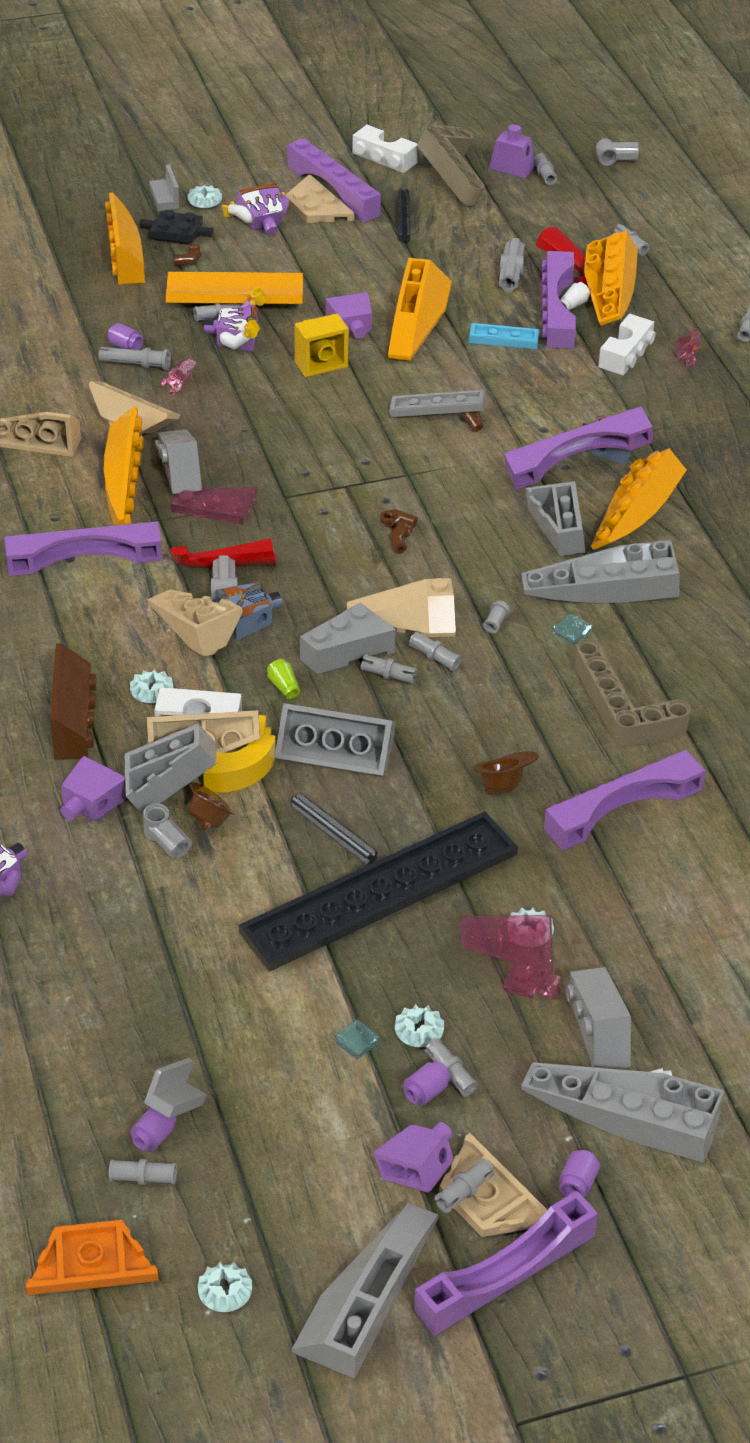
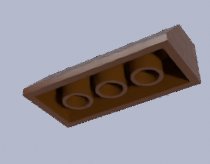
M56 643L50 717L54 760L81 759L83 756L88 758V749L94 747L93 731H90V728H95V714L91 712V709H96V695L92 693V690H97L96 674H91L90 662L61 643Z

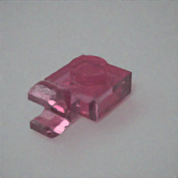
M697 329L682 336L677 341L675 353L678 355L679 360L683 358L686 360L687 369L696 364L694 353L699 349L701 334Z
M191 356L175 365L165 379L162 380L161 384L163 386L167 383L171 384L172 390L170 395L180 391L181 382L191 376L192 372L190 370L196 364Z
M514 961L504 981V991L533 999L536 992L548 998L556 999L560 987H557L560 977L555 974H545L543 976V969Z

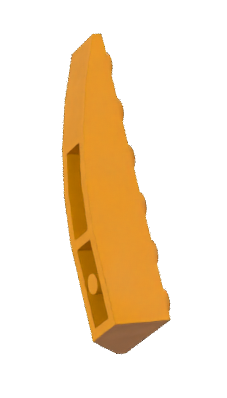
M109 193V201L105 202L113 276H117L118 284L145 283L143 252L138 228L124 204L114 193Z
M627 230L614 233L601 240H594L587 244L584 274L601 326L622 319L628 309L634 291L638 249Z
M408 258L398 298L388 358L411 360L446 311L452 281L431 260Z
M138 407L130 408L109 426L104 454V477L107 505L114 526L131 524V514L129 513L134 511V498L132 497H136V482L139 480V467L137 466H141V451L144 448V437L140 436L143 419L138 417Z
M670 448L661 452L657 450L650 454L648 458L643 460L639 458L630 465L631 470L620 480V486L614 493L591 544L593 550L628 535L650 519L667 501L686 472V468Z

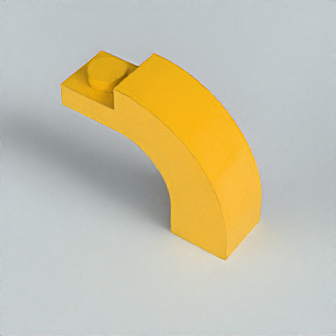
M259 715L260 739L250 742L246 747L235 752L216 753L217 764L203 773L204 786L213 792L237 791L253 785L269 772L275 761L276 747L275 735H271L272 728L266 726V716Z

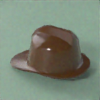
M533 751L517 752L493 761L478 763L474 765L473 770L481 773L487 794L507 793L520 783L523 767L534 763L539 755Z
M190 783L193 795L188 812L195 817V823L203 830H206L209 826L219 828L231 814L235 815L231 812L227 803L216 793L198 783Z

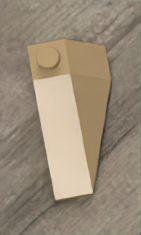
M42 412L0 419V447L73 457L81 440L80 421L72 415Z
M451 578L424 579L347 602V610L361 602L389 625L397 628V632L405 633L406 630L419 631L426 637H450L456 635L454 593Z
M167 590L147 599L148 604L192 650L202 656L213 655L218 649L227 645L243 613L242 607L229 600L222 599L217 603L212 602L211 597L208 596L195 599L192 593Z
M259 710L147 717L148 744L198 723L215 742L216 753H225L260 739Z

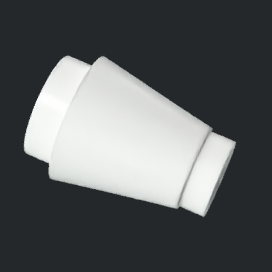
M582 282L574 283L560 301L567 310H571L588 301V297H590L589 288Z

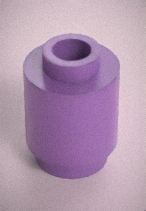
M121 323L111 326L108 331L109 343L118 348L139 350L143 344V336L140 335L139 331Z
M439 1061L426 1063L405 1079V1096L410 1102L424 1106L447 1088L448 1082L451 1080L450 1073Z
M150 1107L130 1130L133 1144L143 1151H155L174 1130L176 1116L168 1118Z
M581 1150L573 1151L570 1154L559 1178V1190L564 1196L567 1197L575 1191H578L583 1197L589 1194L600 1169V1163L593 1153Z

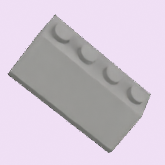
M283 703L274 758L384 776L392 750L396 721Z

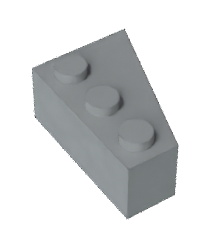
M187 429L159 432L158 440H154L156 455H159V459L162 460L172 493L202 490L197 441Z
M575 481L525 488L528 511L558 554L564 556L585 553Z
M360 602L300 636V661L316 674L348 666L349 661L363 659L365 654L372 656L386 652L389 655L395 653L396 629Z
M198 723L125 753L126 797L142 814L148 805L153 803L160 804L217 764L215 742Z
M606 967L570 972V984L566 985V997L568 1002L572 1003L592 1067L619 1070L630 1069L631 1015Z

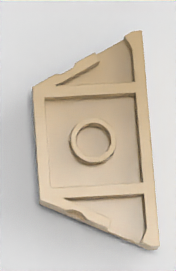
M312 175L305 177L285 195L289 198L288 206L307 223L334 222V217H346L347 221L354 220V212Z
M471 1133L466 1135L461 1151L455 1156L449 1173L445 1175L440 1184L439 1193L453 1183V1178L460 1172L465 1173L479 1159L485 1158L493 1165L494 1176L480 1185L474 1196L465 1198L454 1209L481 1237L526 1230L532 1227L544 1215L547 1209Z

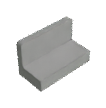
M170 164L165 165L166 179L149 181L150 191L158 211L179 208V188Z
M186 1058L158 1068L155 1071L144 1104L168 1118L203 1106L207 1094L187 1083L194 1061Z

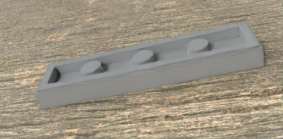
M484 389L392 396L389 412L391 417L484 411L487 396Z

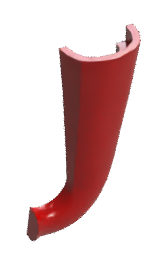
M552 226L545 229L538 236L536 246L545 252H574V269L583 275L581 277H574V283L582 282L588 287L584 274L586 255L557 227Z
M271 538L201 553L188 552L187 546L172 547L170 550V554L176 563L193 568L213 567V561L222 555H227L230 559L235 560V566L277 565L276 553L273 551Z

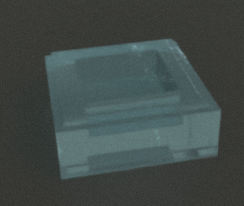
M571 613L554 626V633L573 645L591 631L590 624Z
M355 1019L335 1036V1043L358 1060L379 1043V1035L358 1019Z

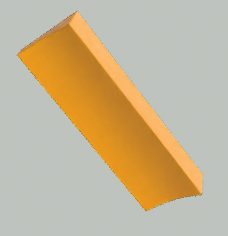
M168 272L166 303H245L248 299L252 300L250 296L252 290L260 287L265 293V303L303 304V273Z

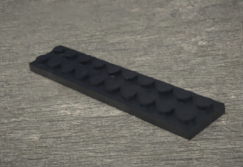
M484 811L239 924V933L270 972L516 856L518 846Z

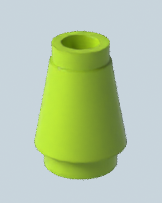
M284 659L272 662L267 668L268 679L287 699L297 697L301 690L291 664Z

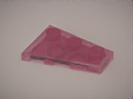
M257 487L202 488L200 491L184 490L175 495L171 503V512L243 525L256 499Z
M551 914L461 916L462 947L553 975Z

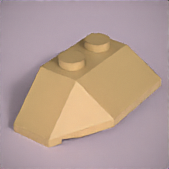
M90 381L89 383L101 417L109 420L110 425L132 407H138V417L143 419L140 436H142V433L152 434L178 420L180 417L178 413L105 382Z

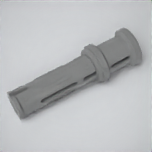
M100 347L99 361L137 364L145 369L160 367L163 370H169L171 353L169 349L155 351L147 347L143 350Z

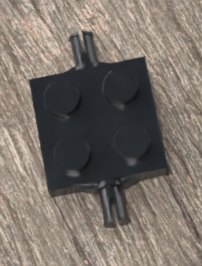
M173 210L161 211L155 220H140V228L150 229V238L193 243L195 238L200 235L212 237L214 233L213 228L202 227L203 216L194 213L183 214L175 213Z

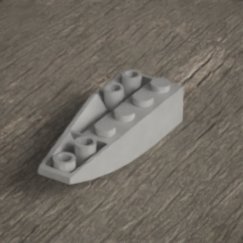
M671 540L620 545L521 573L524 594L553 600L585 603H623L679 597L680 573Z
M532 1062L521 1085V1090L580 1121L641 1145L702 1163L705 1162L713 1142L724 1098V1090L664 1073Z
M407 1203L321 1294L292 1347V1353L355 1379L438 1220V1214Z

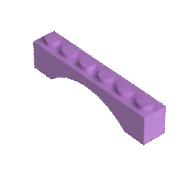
M305 138L298 139L296 142L287 145L288 168L299 176L311 173L325 179L338 192L346 206L354 212V216L364 223L380 216L381 194Z
M547 251L546 260H542V338H546L547 347L574 348L576 318L575 315L564 307L558 297L566 287L572 284L574 252Z
M640 406L504 453L506 471L515 489L518 490L540 482L545 473L555 464L578 452L596 448L633 450L653 443V428Z
M158 521L4 537L9 576L34 574L56 561L81 555L116 556L135 563L162 561Z
M687 750L670 755L654 764L646 765L642 769L625 774L614 781L601 784L595 789L578 794L562 803L552 805L545 812L544 830L562 851L587 841L590 831L596 823L608 812L619 806L645 799L666 798L681 800L702 791L706 770Z
M575 1191L552 1205L532 1227L497 1254L465 1269L442 1272L416 1288L415 1314L433 1336L439 1334L595 1237L598 1213L578 1191Z

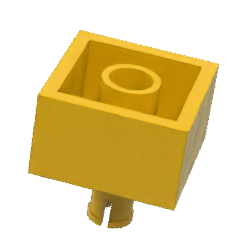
M338 313L294 324L295 363L305 377L348 367L349 328Z

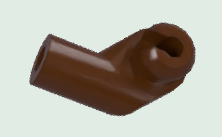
M189 245L188 254L173 255L174 266L195 263L202 255L200 245Z
M480 411L463 412V418L474 432H478L483 428L484 424L478 418Z
M398 509L385 510L380 514V522L385 527H393L398 522L406 521L414 529L418 522V517Z
M406 521L398 522L389 535V540L397 554H402L406 551L407 547L403 537H409L408 532H413L412 526L407 524Z

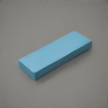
M471 323L469 343L537 349L539 329Z

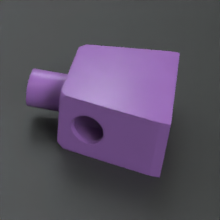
M510 125L508 131H504L496 140L490 169L526 178L534 169L532 139L520 135L521 127L519 125Z
M367 292L326 298V316L338 313L349 328V336L354 335L356 338L361 339L372 331V311Z
M83 756L62 783L61 789L64 805L60 808V811L70 821L79 814L91 820L99 819L127 799L125 776Z
M439 1122L432 1129L410 1125L374 1152L382 1179L429 1193L453 1162V1154L448 1142L452 1137L451 1129L445 1123Z

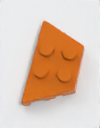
M123 1220L54 1227L48 1239L49 1244L42 1251L37 1261L38 1267L32 1278H28L26 1282L27 1295L155 1282L158 1281V1269L155 1265L152 1266L144 1255L143 1248L137 1240L130 1236V1230Z

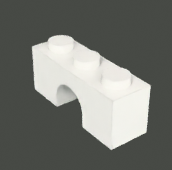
M370 125L364 126L353 134L352 153L402 173H405L418 163V146L415 142L400 138L395 142H384V131Z
M628 314L620 324L618 339L609 337L600 348L598 367L624 376L629 368L634 367L637 358L643 356L646 347L653 343L656 332L653 331L654 321Z
M160 687L155 707V717L242 711V695L237 693Z

